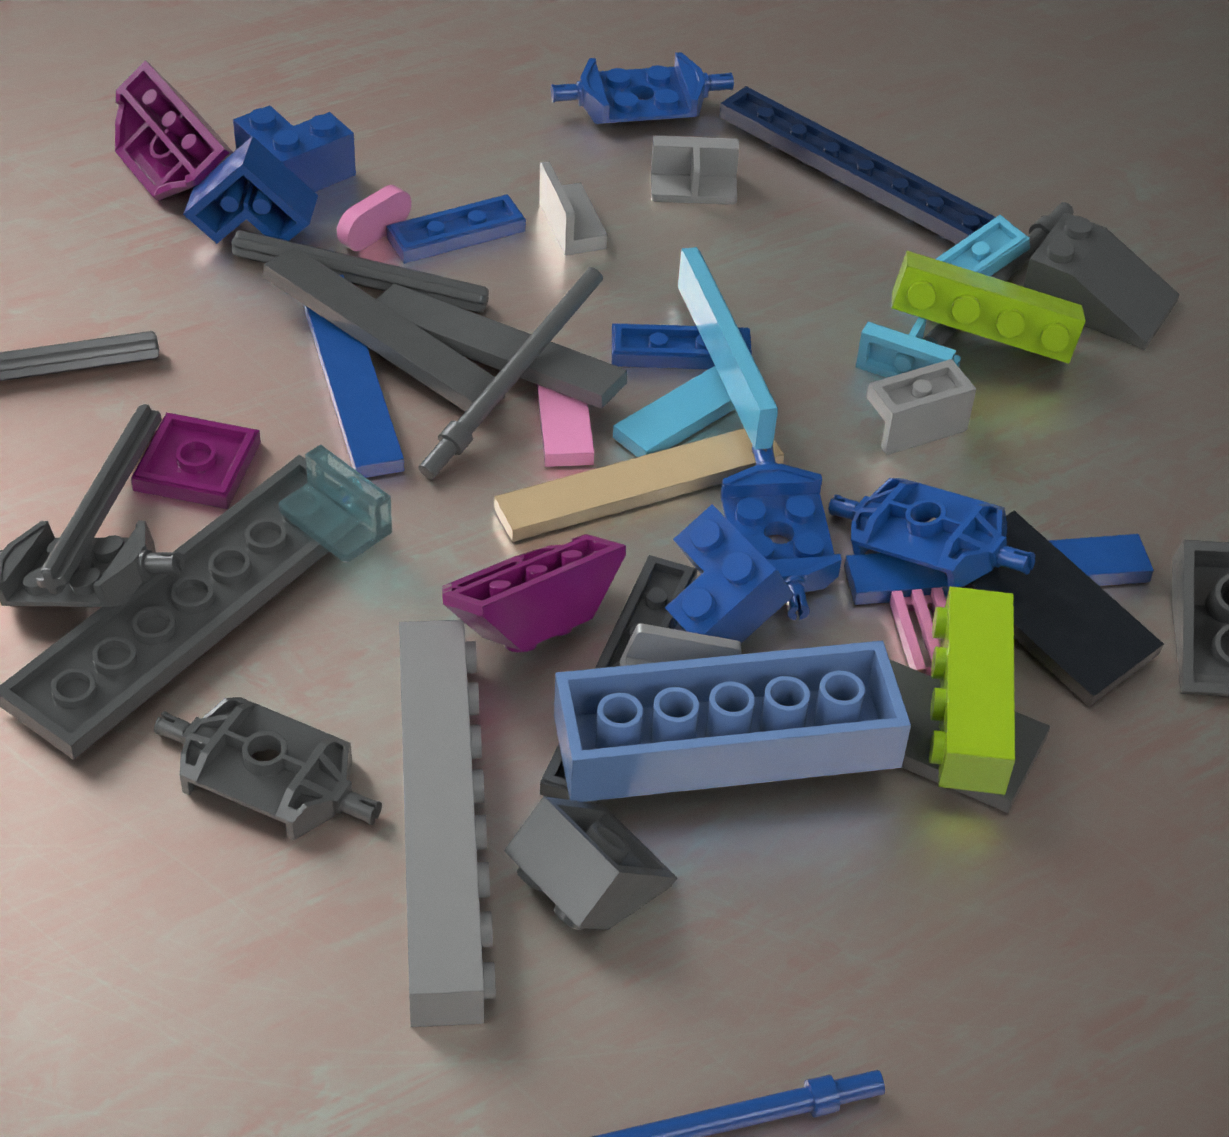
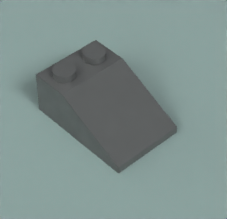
M1066 212L1030 258L1023 286L1082 305L1086 320L1084 326L1144 350L1177 303L1180 295L1106 227L1090 222L1084 217L1074 216Z
M1184 540L1172 557V615L1180 693L1229 697V542Z

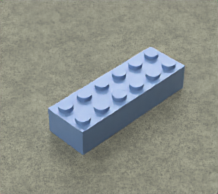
M883 640L555 673L554 719L569 798L573 801L587 802L902 768L911 728Z

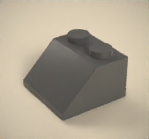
M543 796L504 850L519 866L517 870L519 877L532 888L544 892L556 904L554 907L555 914L565 924L577 930H582L583 928L609 930L672 887L678 879L614 814L601 804Z

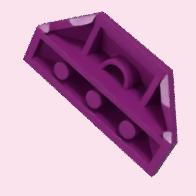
M146 60L116 89V103L119 106L115 119V152L157 201L199 185L213 169L233 153L195 108Z
M585 534L572 538V542L565 545H549L520 554L443 585V605L482 638L505 645V649L511 652H528L534 650L537 644L554 636L566 635L572 631V628L594 618L626 556V545Z

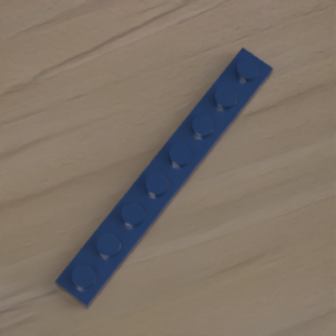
M747 86L720 103V118L955 244H958L996 218L986 211Z

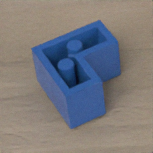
M270 105L255 109L251 113L233 119L236 150L253 136L314 192L356 175L354 133L331 112L317 115L295 126H292Z
M252 136L213 169L199 185L193 187L183 215L216 244L246 219L262 234L290 241L310 224L318 195Z
M713 504L673 539L692 565L701 573L695 581L665 607L684 631L737 640L742 643L794 596L777 569Z

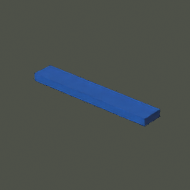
M303 304L356 480L404 472V457L367 346Z
M1139 534L1048 540L1099 586L1148 583L1151 581L1154 569ZM883 553L847 555L845 558L844 570L854 605L890 603L892 591H902L904 597H910L912 590L922 589L924 596L931 595L932 588L941 587L945 598H947L949 586L947 575L944 572Z

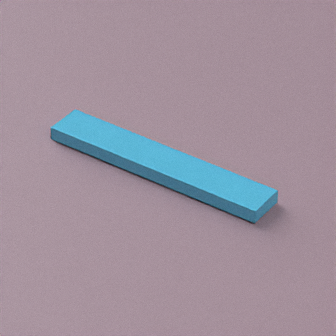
M697 247L682 248L678 289L754 449L771 448L774 442L778 407L700 250Z

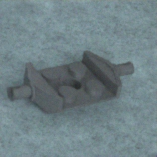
M41 521L10 542L4 550H0V602L2 606H126L141 583L148 582L152 574L180 575V571H183L184 558L180 552H156L146 521H138L135 525V530L129 538H122L116 535L94 538L62 593L51 594L47 588H40L38 586L36 577L59 538L54 537L48 521Z
M242 697L224 698L203 718L196 717L192 723L175 717L166 711L162 712L161 717H158L155 722L154 732L156 734H161L183 744L180 761V780L183 793L190 795L195 785L279 820L286 824L287 837L292 840H296L333 818L336 813H347L368 822L370 825L375 823V818L378 819L381 813L382 803L380 801L372 800L352 791V782L350 781L352 764L350 742ZM268 749H273L280 753L270 761H258L251 757L255 752H263Z

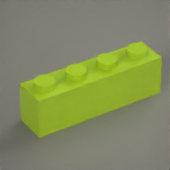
M906 251L892 291V309L1068 364L1086 322L1083 308L1080 304L911 251Z
M949 586L945 608L936 607L933 618L932 638L941 639V647L935 646L931 678L940 679V688L934 687L930 719L940 721L939 731L933 730L929 762L939 764L938 787L1005 795L1015 763L1013 593Z

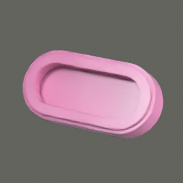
M388 185L345 211L337 226L339 242L353 251H361L387 235L386 226L407 219L412 203L410 195L395 185Z

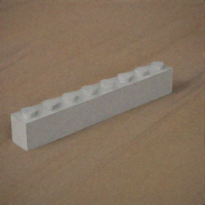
M462 620L399 622L411 1027L484 1024V999H496L494 962H483L482 948L493 947L492 912L480 911L479 898L490 897L489 862H477V850L487 849L486 815H475L474 812L475 803H484L483 769H472V759L482 758L481 725H470L469 719L470 715H479L478 682H467V674L477 673L476 641H465V627Z

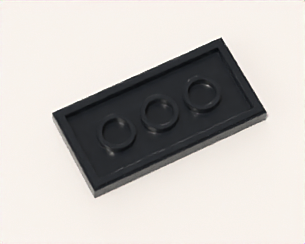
M1014 510L1006 515L1007 546L1026 552H1033L1035 554L1033 569L1030 570L1029 574H1024L1004 566L994 567L991 572L961 588L1013 593L1014 638L1090 707L1158 656L1164 643Z

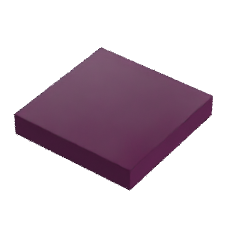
M166 412L131 477L132 489L136 492L228 509L261 443L260 430Z

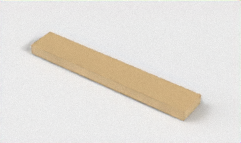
M745 428L497 495L494 496V510L511 541H519L722 484L724 478L756 465L752 452L753 445ZM774 440L773 452L775 461L778 464H783L785 454Z

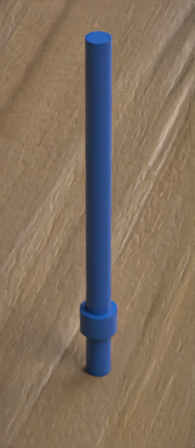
M879 1070L836 1080L829 1074L805 1080L804 1087L592 1137H706L808 1112L815 1118L839 1112L840 1105L884 1095L885 1084Z

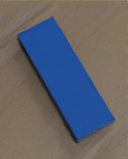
M506 194L386 226L387 239L403 264L526 232V219L509 195Z
M612 324L611 364L615 366L707 370L715 366L696 326ZM738 327L752 355L750 328Z

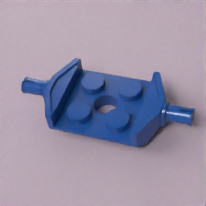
M682 52L675 53V65L673 67L656 65L650 68L628 70L614 68L609 71H599L596 58H589L580 76V81H577L576 84H551L552 103L577 100L578 105L585 108L595 124L699 117L703 100L708 98L709 91L733 90L734 78L732 72L709 75L703 73L702 69Z
M773 445L768 449L757 450L752 446L756 465L722 480L720 497L724 516L777 569L794 594L786 603L788 617L796 620V611H798L799 620H802L810 614L805 592L823 590L839 577L842 561L841 554H834L821 500L822 476L811 471L776 463ZM780 535L787 538L789 542L777 544L769 536Z
M889 478L870 497L865 496L860 502L841 497L837 494L829 502L828 511L830 515L852 520L851 542L854 555L865 554L870 549L947 573L948 586L961 588L991 572L994 567L1004 566L1024 574H1029L1035 564V554L1033 552H1026L1007 546V520L1005 507L902 478Z

